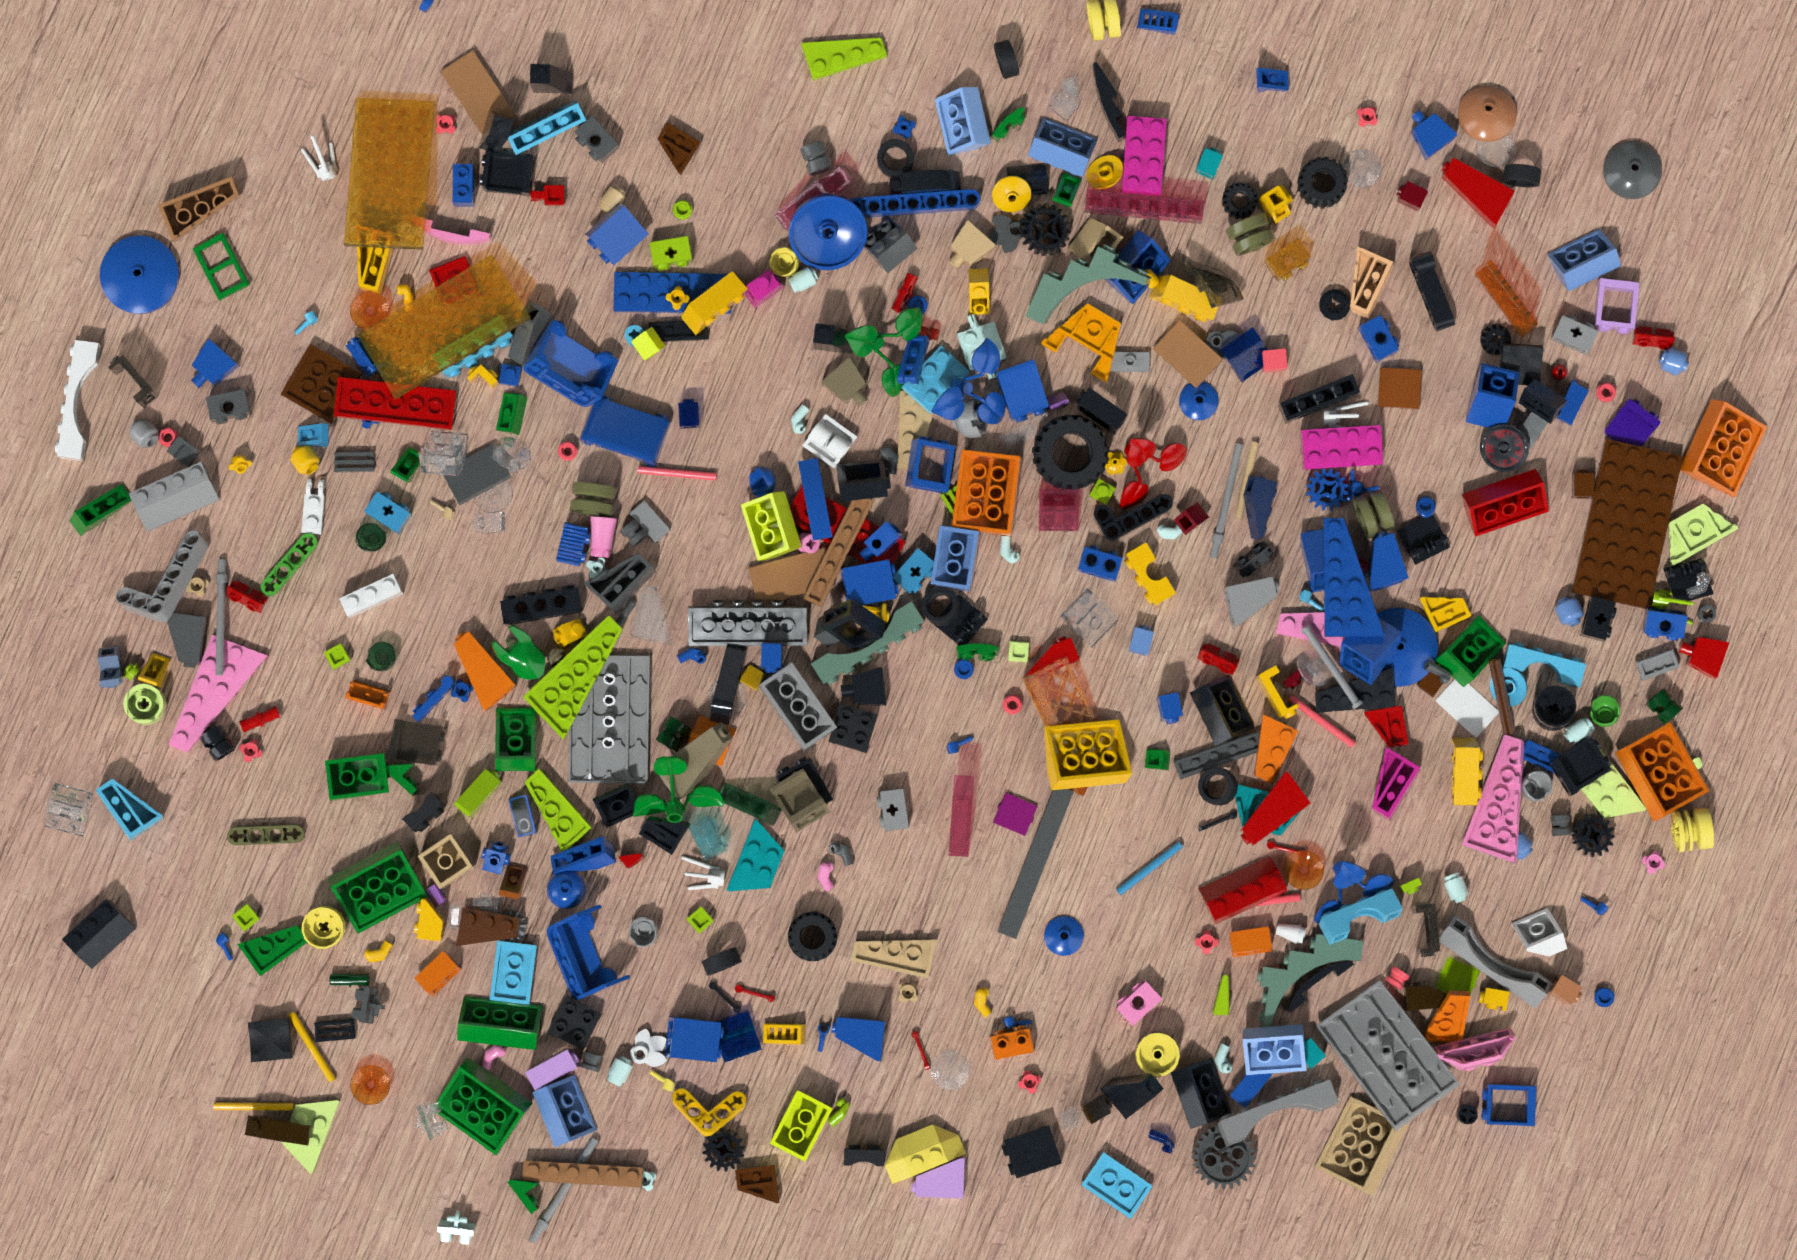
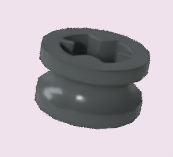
M1703 605L1698 609L1697 617L1701 622H1712L1716 618V610L1713 606ZM1709 609L1711 611L1709 613L1711 614V617H1706L1704 619V614H1702V611H1706Z

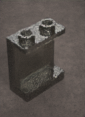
M118 355L110 361L111 365L108 366L110 371L118 375L125 369L142 389L133 398L143 408L159 396L124 355Z
M394 719L388 758L437 766L438 762L442 760L443 751L440 750L441 742L444 743L446 731H443L442 726Z
M1435 903L1411 906L1412 914L1424 913L1427 948L1417 949L1416 954L1421 953V957L1436 956L1435 952L1440 951Z

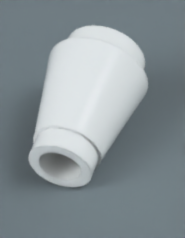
M1278 923L1276 935L1296 944L1303 943L1306 928L1295 924Z

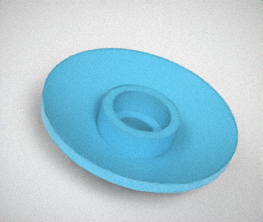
M1502 668L1510 707L1516 706L1526 697V680L1516 669ZM1491 678L1490 691L1493 698L1496 700L1493 681ZM1510 682L1513 684V689L1509 686Z

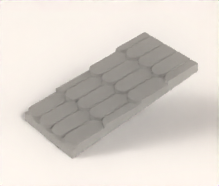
M610 653L569 730L568 782L648 783L650 654Z
M1380 980L1316 1025L1321 1035L1336 1052L1337 1056L1395 1131L1459 1086L1457 1079Z

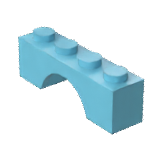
M1517 642L1507 645L1502 668H1512L1522 673L1530 664L1544 663L1556 672L1559 684L1574 688L1581 687L1586 664L1581 663L1582 659L1570 657V660L1562 658L1563 655L1560 653L1551 652L1550 655L1543 653V649L1532 647V650L1524 648V644Z
M1383 889L1372 897L1368 898L1366 896L1359 899L1355 904H1345L1340 910L1324 913L1319 926L1329 945L1348 937L1350 922L1355 918L1371 916L1381 923H1385L1400 917L1403 908L1393 889L1387 891Z

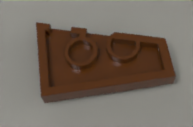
M463 907L456 946L517 938L521 918Z

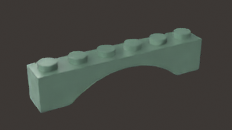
M911 601L895 611L891 623L883 634V638L876 640L870 646L849 654L827 653L811 663V666L823 685L828 683L830 686L839 680L838 676L842 673L848 675L855 670V665L860 662L864 665L872 660L871 656L876 652L880 655L889 649V644L893 642L898 644L906 638L905 634L910 631L914 634L922 629L924 620Z

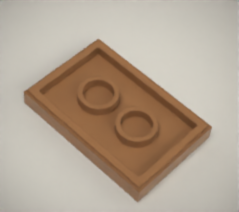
M1180 320L1153 348L1155 352L1196 389L1223 361L1217 353Z

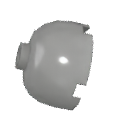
M976 398L964 401V411L959 418L952 420L953 427L957 428L959 433L967 438L984 436L987 432V423L983 422L977 414V408L981 402Z

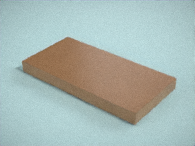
M473 50L440 71L481 134L483 133L489 110L508 115L511 119L516 116Z
M821 548L814 553H802L748 568L756 600H763V603H771L772 600H784L806 594L826 554L825 549Z

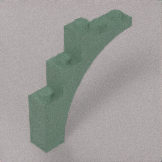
M1108 244L1098 246L1090 265H1088L1089 262L1079 257L1078 259H1072L1063 279L1061 278L1062 275L1055 271L1044 273L1026 313V317L1041 324L1048 323L1054 310L1065 297L1077 288L1092 281L1116 278L1148 285L1152 277L1148 276V272L1141 268L1135 270L1129 267L1130 263L1119 259L1118 262L1119 253L1115 252L1116 248Z
M1315 934L1314 938L1310 939L1309 945L1312 953L1289 950L1288 954H1284L1283 966H1286V970L1262 967V970H1258L1257 982H1260V987L1267 988V991H1263L1262 1003H1265L1264 1011H1260L1259 1022L1262 1023V1027L1272 1026L1274 1014L1281 998L1289 987L1302 975L1330 962L1343 960L1361 961L1364 941L1343 939L1329 945L1324 935Z

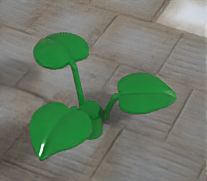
M919 307L902 311L897 316L895 328L898 333L880 332L878 334L875 327L864 325L855 328L845 335L855 355L865 357L873 350L890 365L891 368L883 371L881 381L885 392L891 397L897 396L902 391L904 384H899L897 381L901 364L894 366L893 362L879 350L884 345L883 337L902 336L905 341L914 339L922 327L921 310Z
M662 756L655 760L654 771L660 776L670 775L671 799L667 803L665 799H660L655 794L641 795L635 800L633 817L665 811L667 820L677 823L682 821L683 812H686L688 802L696 807H723L724 801L721 793L711 786L695 787L693 793L687 795L684 804L679 799H675L673 774L684 773L687 769V763L680 757Z

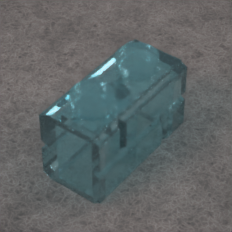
M709 815L689 826V830L705 862L727 852L725 847L729 846L724 835L719 836L717 829L720 827L716 819H711Z

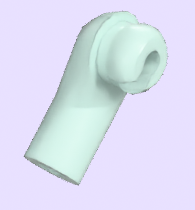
M803 404L791 417L792 429L797 434H802L806 430L803 418L809 412V409Z
M1160 525L1157 528V533L1163 539L1174 540L1183 533L1178 525L1174 528Z
M1001 536L1000 555L1009 563L1017 562L1020 556L1018 552H1015L1010 547L1011 537Z
M1221 1043L1214 1061L1220 1072L1230 1073L1232 1065L1229 1064L1226 1058L1230 1047Z

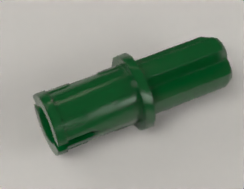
M349 972V974H330L329 982L332 986H369L370 977L369 973L352 974Z

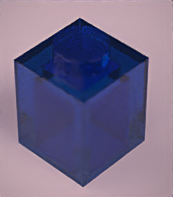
M694 399L682 400L683 403H678L680 429L700 428L698 402H694Z

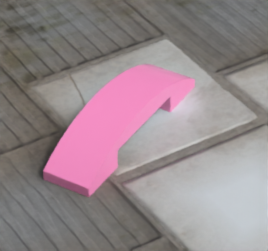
M413 216V222L422 231L443 242L457 245H475L491 241L490 233L471 229L468 237L433 229V220Z

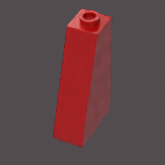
M1452 158L1451 162L1446 161L1441 170L1444 172L1442 179L1492 228H1495L1515 191L1455 158Z
M1288 771L1280 777L1240 830L1243 833L1240 836L1247 845L1250 843L1251 846H1254L1311 804Z

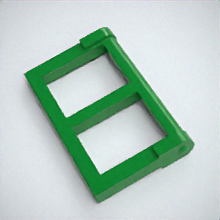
M220 233L193 248L219 301L250 285L224 233ZM222 241L230 259L209 270L201 252ZM233 264L242 282L221 293L212 275Z

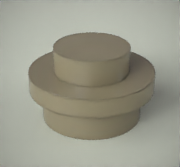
M555 647L550 651L547 657L550 665L556 666L565 657L564 650Z

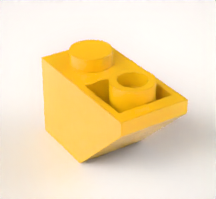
M988 268L968 269L970 315L989 314Z
M423 897L421 902L417 903L416 913L420 915L419 922H415L414 933H417V939L441 941L443 940L445 919L430 900Z

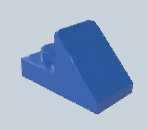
M1256 68L1257 90L1259 93L1268 90L1281 92L1289 90L1288 71Z

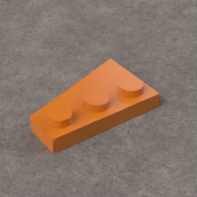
M1262 713L1254 775L1273 784L1298 730Z
M1449 991L1423 1034L1427 1042L1450 1043L1463 1039L1471 997L1470 991Z

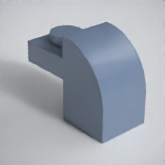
M119 646L99 648L97 658L101 671L100 687L114 688L121 685L124 677Z

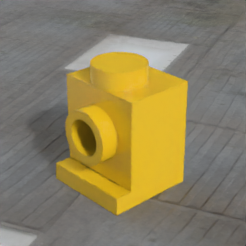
M1484 988L1483 991L1479 992L1478 1003L1486 1004L1485 1008L1497 1010L1500 1007V1011L1505 1012L1510 992Z

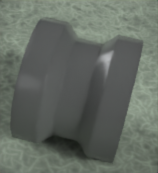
M584 1051V1061L580 1064V1067L599 1072V1063L603 1060V1057Z

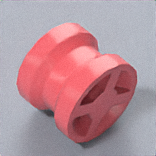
M1393 966L1391 974L1386 976L1385 981L1402 990L1403 983L1410 976Z

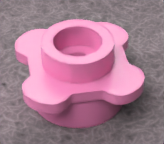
M1653 851L1651 855L1642 858V863L1646 865L1649 874H1654L1657 869L1665 867V862L1662 861L1658 851Z

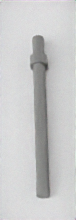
M1240 443L1235 444L1217 527L1211 540L1213 544L1210 558L1214 559L1218 558L1220 545L1223 544L1224 527L1243 444Z
M225 559L218 560V574H216V584H218L216 676H223L225 585L228 583Z
M593 1137L591 1138L576 1164L586 1163L598 1144V1140ZM563 1183L542 1219L539 1218L535 1224L537 1227L528 1240L535 1244L543 1230L546 1231L550 1225L548 1222L572 1184Z

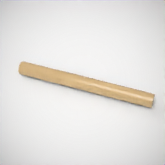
M1253 441L1250 445L1235 518L1240 520L1243 518L1245 509L1244 490L1248 476H1252L1259 443Z

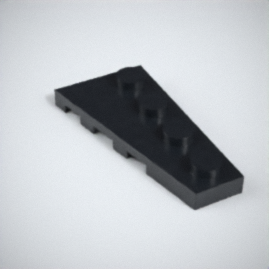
M1393 667L1382 670L1372 685L1360 678L1347 682L1358 699L1364 702L1356 709H1353L1352 702L1339 684L1315 692L1316 713L1396 707Z

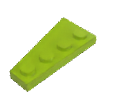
M541 768L525 781L535 803L542 812L544 820L551 829L554 839H556L560 846L561 852L570 849L593 828Z

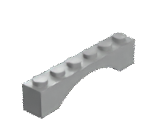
M1456 915L1443 928L1437 939L1444 946L1454 951L1461 958H1464L1534 1008L1546 997L1553 984L1538 972L1517 969L1495 958L1481 945L1471 925Z
M1320 1079L1313 1082L1311 1087L1301 1086L1294 1090L1295 1093L1290 1095L1283 1093L1276 1096L1277 1100L1271 1102L1264 1100L1257 1104L1258 1107L1253 1109L1249 1106L1239 1110L1240 1113L1233 1116L1230 1113L1221 1117L1218 1128L1226 1147L1245 1140L1256 1123L1275 1111L1287 1108H1303L1320 1112L1336 1106L1339 1100L1331 1081Z

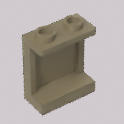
M804 769L793 772L790 777L777 782L770 788L775 800L796 833L830 812Z

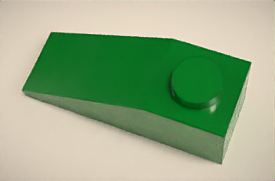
M120 484L76 510L69 521L79 535L82 536L107 520L132 500L126 489Z

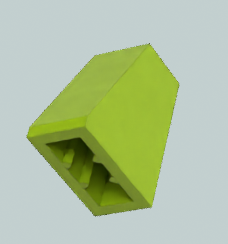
M485 769L453 805L472 819L502 782L499 778L501 776L493 769L490 771Z

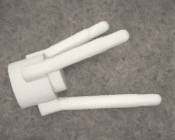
M311 135L321 164L317 167L304 148L301 149L302 153L316 172L318 179L321 178L322 181H327L335 178L338 169L333 143H329L330 165V162L324 161L315 136Z
M1358 402L1324 409V425H1329V428L1345 427L1336 424L1340 423V418H1358L1359 414H1340V410L1365 406L1369 402Z
M681 856L682 860L713 870L709 871L708 874L685 872L686 876L707 878V882L710 883L688 886V890L718 889V886H723L725 870H720L718 866H712L686 856Z

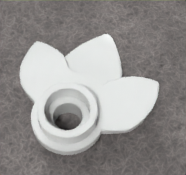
M647 1029L640 1031L635 1037V1046L630 1051L631 1059L635 1063H646L651 1067L664 1064L667 1060L660 1052L665 1047L666 1038L662 1036L650 1037ZM638 1050L644 1052L642 1058L637 1057L636 1053Z

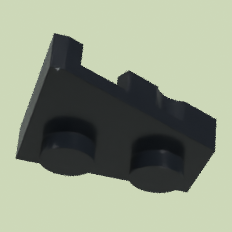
M649 816L639 834L672 855L689 828L690 823L684 821L672 823L665 818Z

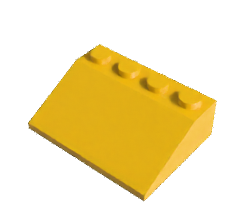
M1119 719L1044 727L1047 774L1051 790L1126 783L1132 775Z

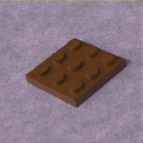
M310 344L281 395L328 423L333 424L336 419L334 417L338 377L359 379L362 373Z

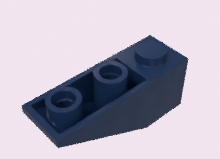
M1248 476L1243 494L1251 539H1262L1265 535L1267 518L1272 511V500L1277 493V482L1259 476Z

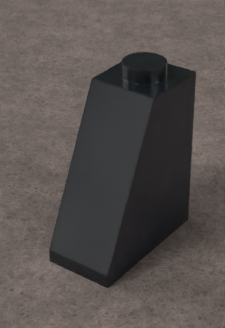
M530 64V85L533 93L572 94L573 74L550 64Z
M489 110L478 148L498 153L508 140L513 120L508 115Z
M815 323L814 350L853 354L850 344L845 338L849 331L835 325Z
M1151 1073L1112 1078L1101 1088L1102 1092L1125 1119L1129 1118L1164 1089Z

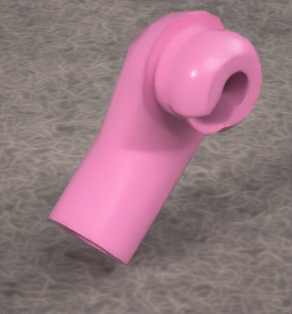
M830 861L823 862L819 866L817 875L826 892L834 887L829 879L830 871L834 868Z
M494 1045L487 1049L481 1067L491 1070L493 1059L505 1055V1047Z

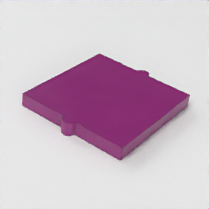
M1005 793L1001 805L997 807L998 812L993 823L1025 836L1030 823H1033L1032 818L1037 806Z

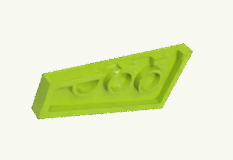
M882 38L801 43L813 81L887 58Z

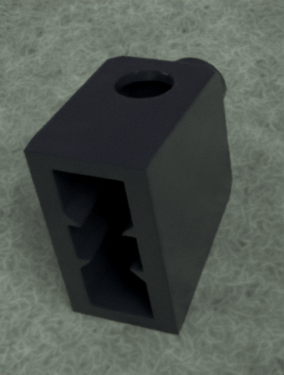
M880 667L852 675V684L841 685L842 697L854 696V704L886 706L883 668Z

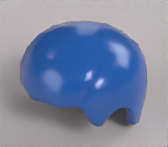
M757 467L754 472L749 474V484L754 496L759 498L773 492L776 479L770 468Z

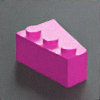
M1387 747L1372 809L1390 821L1421 769Z

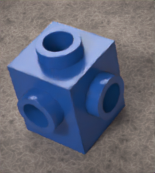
M490 841L488 848L484 847L481 858L484 859L482 870L501 875L505 865L510 863L511 854L508 853L510 846L500 841Z

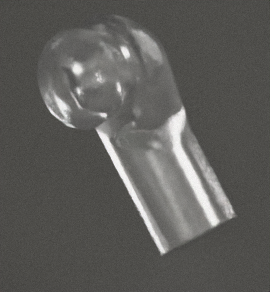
M1705 572L1697 574L1696 585L1686 589L1689 598L1706 592L1710 582L1708 574Z

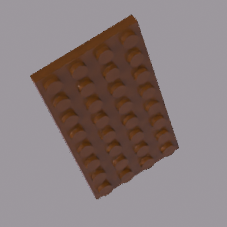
M1605 439L1594 488V497L1591 501L1571 593L1589 597L1594 596L1642 609L1650 607L1683 456Z

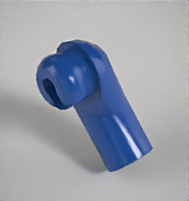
M694 647L677 655L681 664L689 659L699 664L706 661V653Z

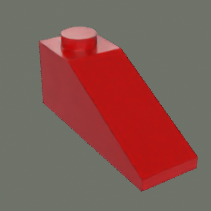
M1066 636L1054 640L1055 644L1046 651L1023 677L1024 683L1079 661L1080 659L1071 637L1066 639Z

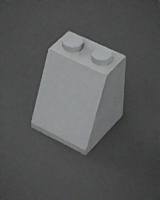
M1273 577L1232 585L1224 589L1232 629L1237 628L1277 597L1279 586L1278 582L1273 580Z

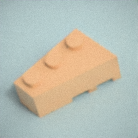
M1358 246L1350 308L1351 312L1370 319L1393 271L1394 264L1393 261Z

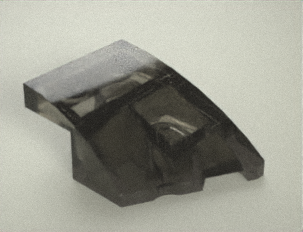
M1187 258L1182 260L1187 276H1194L1199 292L1206 293L1211 309L1240 302L1244 299L1235 282L1221 270Z

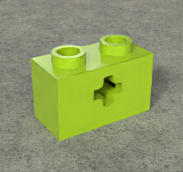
M688 236L649 242L654 269L658 268L659 271L667 270L672 265L685 267L690 262H693ZM670 250H673L674 253H677L674 254V258L669 257L668 254Z

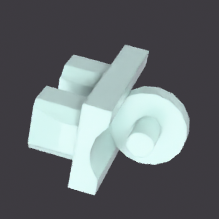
M456 1210L455 1216L448 1215L447 1220L440 1219L437 1232H440V1239L443 1242H451L452 1234L460 1235L459 1242L461 1244H469L471 1237L474 1235L476 1223L467 1222L468 1217H460L461 1211Z

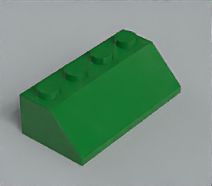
M464 996L458 1020L457 1040L536 1050L543 1006Z

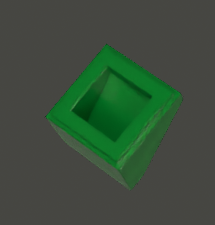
M1146 749L1145 768L1169 770L1170 751Z

